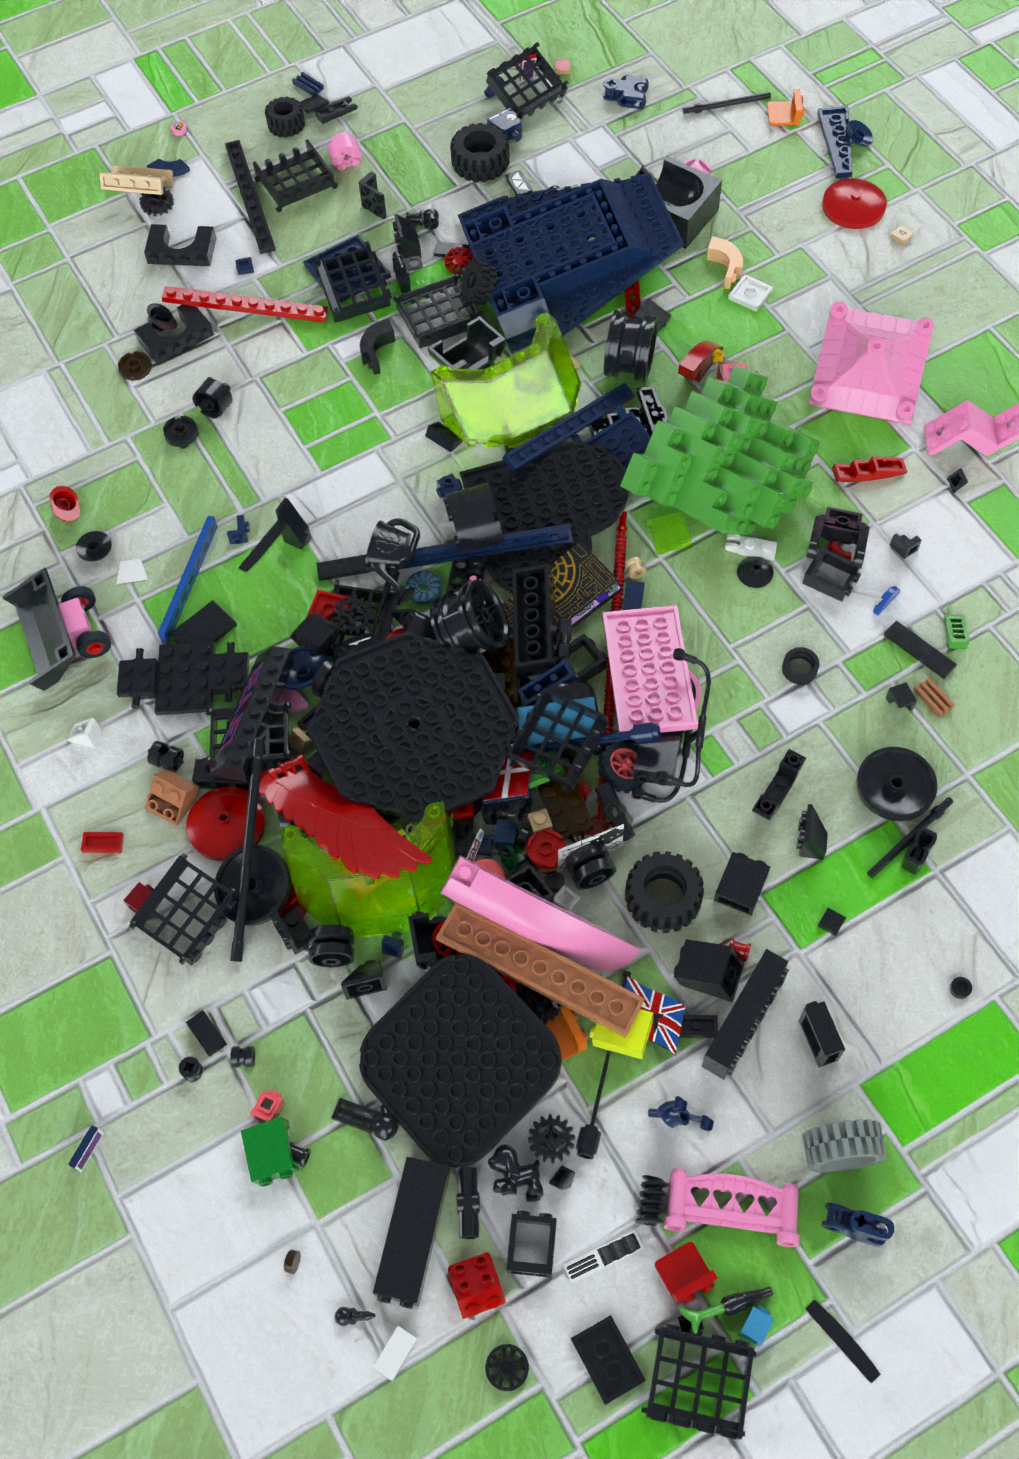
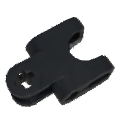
M529 789L528 798L487 803L482 811L485 824L496 825L498 820L508 816L512 826H521L532 808L531 789Z

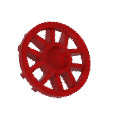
M456 246V248H451L444 259L445 267L452 274L458 273L462 275L463 271H461V268H465L466 263L468 264L471 261L468 259L472 258L473 260L474 256L468 248Z

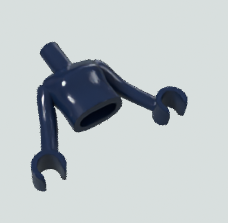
M676 1096L675 1100L661 1104L658 1109L650 1108L648 1110L649 1117L661 1118L671 1128L678 1125L686 1126L689 1120L700 1122V1129L711 1131L713 1129L714 1121L706 1115L697 1116L689 1114L687 1101L679 1096Z

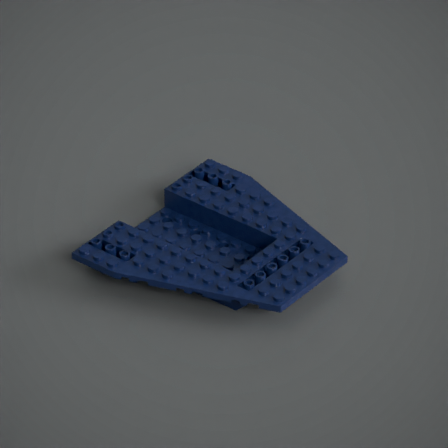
M650 173L631 176V179L625 180L617 178L613 182L601 178L591 183L581 184V187L571 188V186H565L561 190L552 188L533 191L531 194L523 196L521 193L515 194V197L510 198L508 196H501L458 214L474 259L491 263L496 269L494 272H496L497 276L503 275L494 283L495 290L492 291V297H489L512 357L514 351L543 341L548 344L560 339L684 246L682 238ZM591 237H595L594 240H588Z

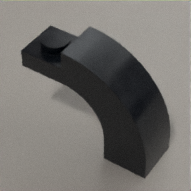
M389 319L370 326L360 340L362 364H367L368 368L372 369L374 375L381 373L376 351L386 344L395 342L394 329Z

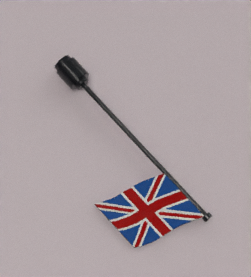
M623 971L622 987L645 998L640 1009L653 1012V1019L654 1014H664L662 1018H658V1027L655 1034L653 1020L648 1041L662 1046L676 1056L685 1007L669 996L646 988L630 978L631 972ZM609 1050L606 1053L591 1122L586 1124L585 1127L580 1128L577 1139L576 1155L584 1159H594L601 1138V1132L598 1131V1127L594 1126L611 1055Z

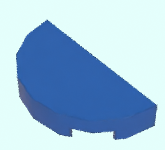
M896 586L890 587L882 595L881 598L883 600L878 605H875L873 613L879 616L900 593V589Z

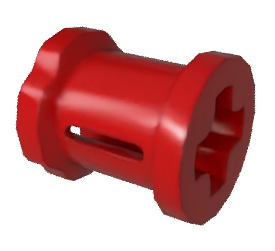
M731 938L729 946H732L738 956L746 962L751 944L748 943L746 945L736 942L734 938Z

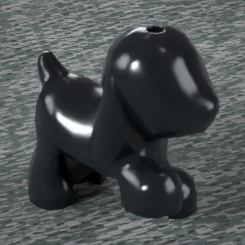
M507 1144L497 1147L492 1157L488 1159V1165L494 1171L502 1173L504 1178L494 1181L493 1191L501 1193L502 1196L516 1195L517 1187L527 1185L526 1201H539L544 1195L543 1187L539 1180V1160H536L533 1164L520 1166L518 1155L514 1148Z

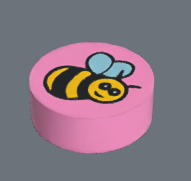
M176 121L171 125V130L174 135L182 136L187 132V127L184 122Z

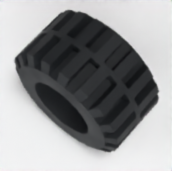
M279 97L270 101L269 105H266L265 116L267 126L273 135L284 138L293 137L295 134H299V131H302L303 127H305L302 104L295 100V98Z

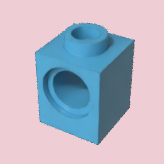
M753 1306L739 1335L760 1347L767 1336L774 1318L770 1316L771 1313L761 1306L755 1308Z

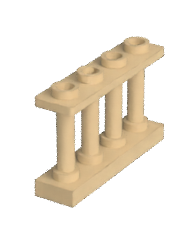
M113 165V173L100 172V185L103 190L162 195L163 186L172 187L174 185L172 170Z

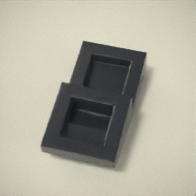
M203 1010L185 1022L209 1057L227 1045Z

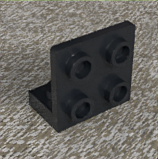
M371 171L358 182L361 205L364 209L385 220L387 216L384 194L378 191L376 174Z
M274 906L270 908L273 913L270 915V918L287 950L292 949L294 954H297L311 946L309 944L310 929L297 907L282 916H279Z

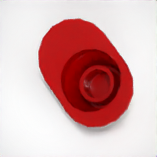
M66 486L53 488L50 493V506L53 514L62 521L72 522L77 520L80 516L77 494Z

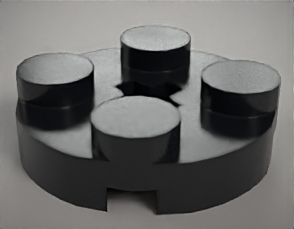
M180 416L181 418L177 419L173 417L163 427L165 440L172 446L185 449L197 438L199 434L195 421L188 416Z

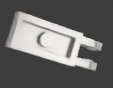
M735 534L727 535V540L729 541V543L725 544L727 551L744 556L774 560L778 542L746 536L741 537Z

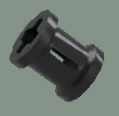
M422 211L414 214L406 212V219L415 223V225L423 226Z
M290 1141L294 1162L304 1168L310 1157L311 1149L295 1146L294 1142Z

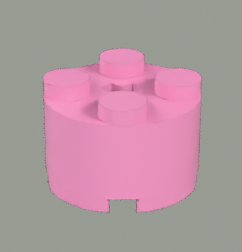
M347 132L338 133L332 137L330 143H327V150L332 163L339 171L345 170L346 167L360 165L362 152L353 134L349 135Z

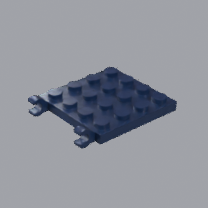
M620 405L615 408L620 419L585 441L584 444L592 446L596 444L607 449L608 453L619 459L626 471L634 452L645 453L651 436L634 413L631 411L627 414ZM578 434L571 437L573 442H583Z

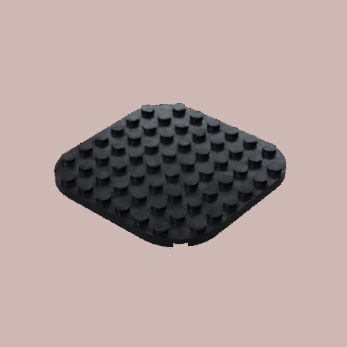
M455 954L435 963L368 1031L360 1047L359 1068L367 1087L389 1113L396 1118L397 1122L420 1149L436 1163L459 1168L473 1165L482 1160L546 1096L559 1077L562 1054L554 1033L488 963L473 955Z

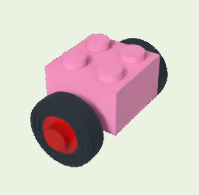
M78 586L67 590L62 595V603L59 604L74 650L84 658H96L104 655L111 648L110 638L105 632L93 631L86 611L95 605L96 598L94 592L85 586Z

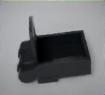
M395 251L392 254V263L401 293L410 292L408 271L423 267L421 257L413 256L404 259L399 251ZM412 260L419 262L417 266H411L409 263Z

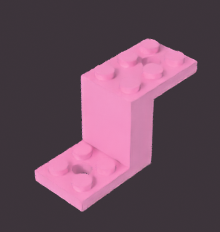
M969 400L964 401L924 425L928 454L933 456L959 440H963L986 456L1000 450L1019 439V403L992 417Z

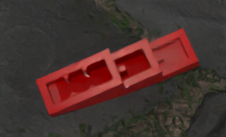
M872 456L869 461L853 460L851 464H834L832 467L836 482L872 481L904 475L908 472L903 458Z

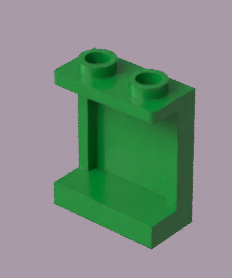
M278 1117L241 1130L250 1179L252 1183L260 1185V1187L271 1185L273 1183L272 1180L278 1178L281 1180L291 1178L293 1173L299 1171L298 1166L294 1164L287 1133L290 1125L287 1119Z

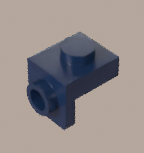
M237 515V530L227 531L230 544L248 542L247 532H250L249 521L246 522L244 515Z

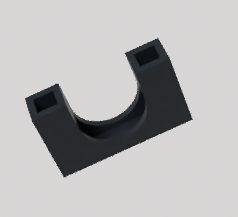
M151 224L144 250L147 263L210 266L217 239L214 227L198 226L192 244L185 248L174 249L168 246L170 234L167 225Z
M180 305L177 307L180 319L187 326L178 336H160L149 323L134 330L137 341L157 366L214 335L211 323L196 306Z

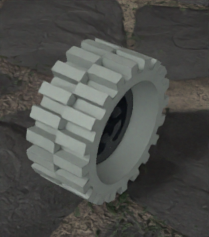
M856 1119L855 1121L845 1120L840 1123L832 1122L829 1125L824 1124L820 1125L821 1127L811 1128V1130H807L802 1134L808 1170L827 1173L830 1171L839 1172L842 1170L861 1169L864 1166L869 1167L873 1166V1164L881 1163V1161H885L887 1158L881 1125L876 1120L866 1119L862 1121V1119Z

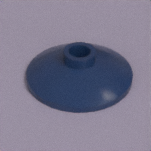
M851 120L847 123L846 131L853 142L861 146H869L872 143L873 135L865 124L857 120Z

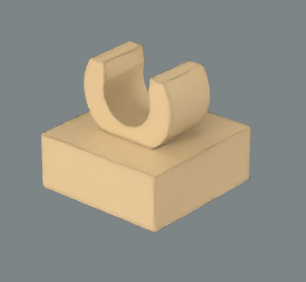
M295 728L290 735V746L298 754L302 755L306 753L308 746L312 744V740L306 735V731Z

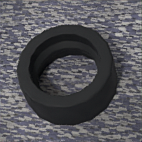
M796 647L789 650L785 655L782 672L791 683L798 685L810 683L816 678L820 666L819 658L810 649ZM800 658L811 664L812 669L808 673H797L791 669L790 661Z

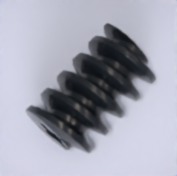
M643 1175L642 1177L646 1181L641 1183V1187L645 1190L639 1192L640 1197L643 1199L638 1201V1205L642 1208L636 1210L640 1218H636L635 1222L646 1226H657V1224L664 1223V1220L660 1219L658 1215L665 1214V1211L659 1207L667 1204L661 1197L668 1196V1193L662 1189L669 1187L670 1184L661 1178Z

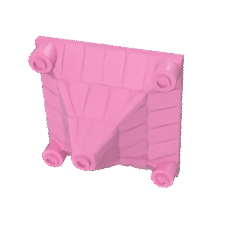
M842 301L835 302L831 305L808 405L911 425L931 335L934 329L933 320L924 317L919 321L854 310L848 308Z

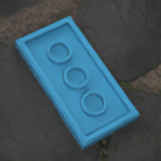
M594 697L573 700L596 711ZM556 702L549 703L544 712L557 717L562 705ZM534 705L517 708L519 728L524 726L526 715L530 709H533ZM566 708L561 720L573 725L578 712ZM583 715L577 727L589 732L595 720ZM541 716L536 729L548 733L554 721ZM557 724L552 736L564 741L570 729ZM574 731L570 740L586 738L587 736ZM533 732L527 744L530 746L542 744L545 737Z

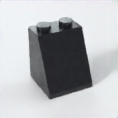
M686 939L684 946L680 950L678 965L674 968V978L681 986L733 1002L744 963L732 946Z

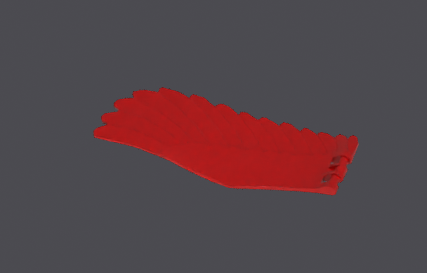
M301 754L295 756V759L291 761L287 760L278 764V767L270 768L261 773L259 793L261 796L266 795L268 804H274L277 813L283 811L284 818L288 822L293 820L297 828H304L307 836L310 838L315 836L317 844L320 847L326 846L328 854L334 860H338L340 857L343 865L353 874L361 871L367 877L379 879L381 874L390 878H399L400 869L410 872L417 871L416 863L429 864L432 861L429 855L399 834L371 806L341 798L336 787L326 783L311 771ZM299 766L301 769L298 772L295 769V767Z

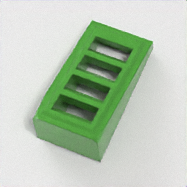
M945 615L947 649H967L969 636L964 615Z

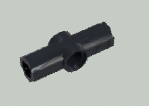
M607 782L595 788L594 790L603 807V816L610 822L611 827L615 828L624 824L622 842L633 838L635 833L626 816V807L620 803L612 783ZM614 807L617 810L616 817L612 813Z
M459 1168L457 1173V1214H459L460 1239L479 1238L478 1213H480V1196L477 1190V1168Z

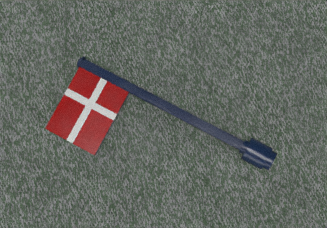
M653 722L634 724L633 729H630V731L602 735L598 744L630 739L635 741L636 744L655 742L656 739L661 738L660 726L658 723ZM586 738L569 740L568 743L581 747ZM556 742L548 743L543 752L557 751L560 749L561 744ZM534 745L532 747L539 749L541 745ZM524 748L520 757L532 762L534 754L537 753ZM506 756L493 793L482 797L483 804L528 798L532 771L518 764H515L514 767L509 766L511 761Z

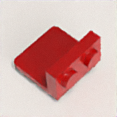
M693 1242L682 1245L655 1262L654 1266L676 1306L680 1303L686 1305L696 1299L694 1295L698 1292L706 1293L716 1287L714 1283L718 1277L714 1270L709 1271Z
M489 1252L460 1261L448 1267V1273L463 1319L506 1304Z

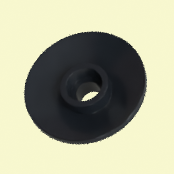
M101 531L88 532L82 535L76 543L78 556L89 562L105 558L112 548L110 537Z
M748 557L742 560L737 568L739 580L751 588H761L768 585L774 574L772 565L761 557Z

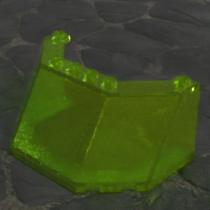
M547 312L540 314L535 319L537 328L532 345L485 370L451 369L447 366H439L431 371L441 421L467 446L485 444V447L509 445V448H517L574 413L579 397L578 393L581 389V381L557 321Z
M444 802L429 804L425 808L423 819L407 837V840L429 855L432 861L429 864L416 863L417 871L410 872L400 869L399 878H390L381 874L379 879L367 877L361 871L353 874L343 865L340 857L338 860H334L305 839L298 827H280L282 849L300 908L323 925H343L353 929L354 939L393 933V931L410 930L408 916L415 912L429 913L430 919L447 899L440 891L457 861L452 825Z

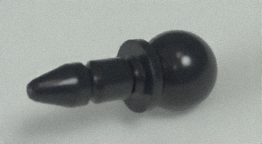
M340 1307L334 1315L336 1323L340 1326L355 1325L357 1321H368L376 1317L375 1313L357 1311L355 1308L349 1309L347 1307Z

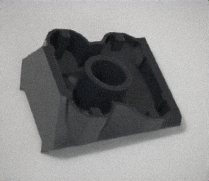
M313 612L292 632L290 639L295 641L298 646L306 648L311 656L317 657L324 654L334 644L341 627L320 614Z

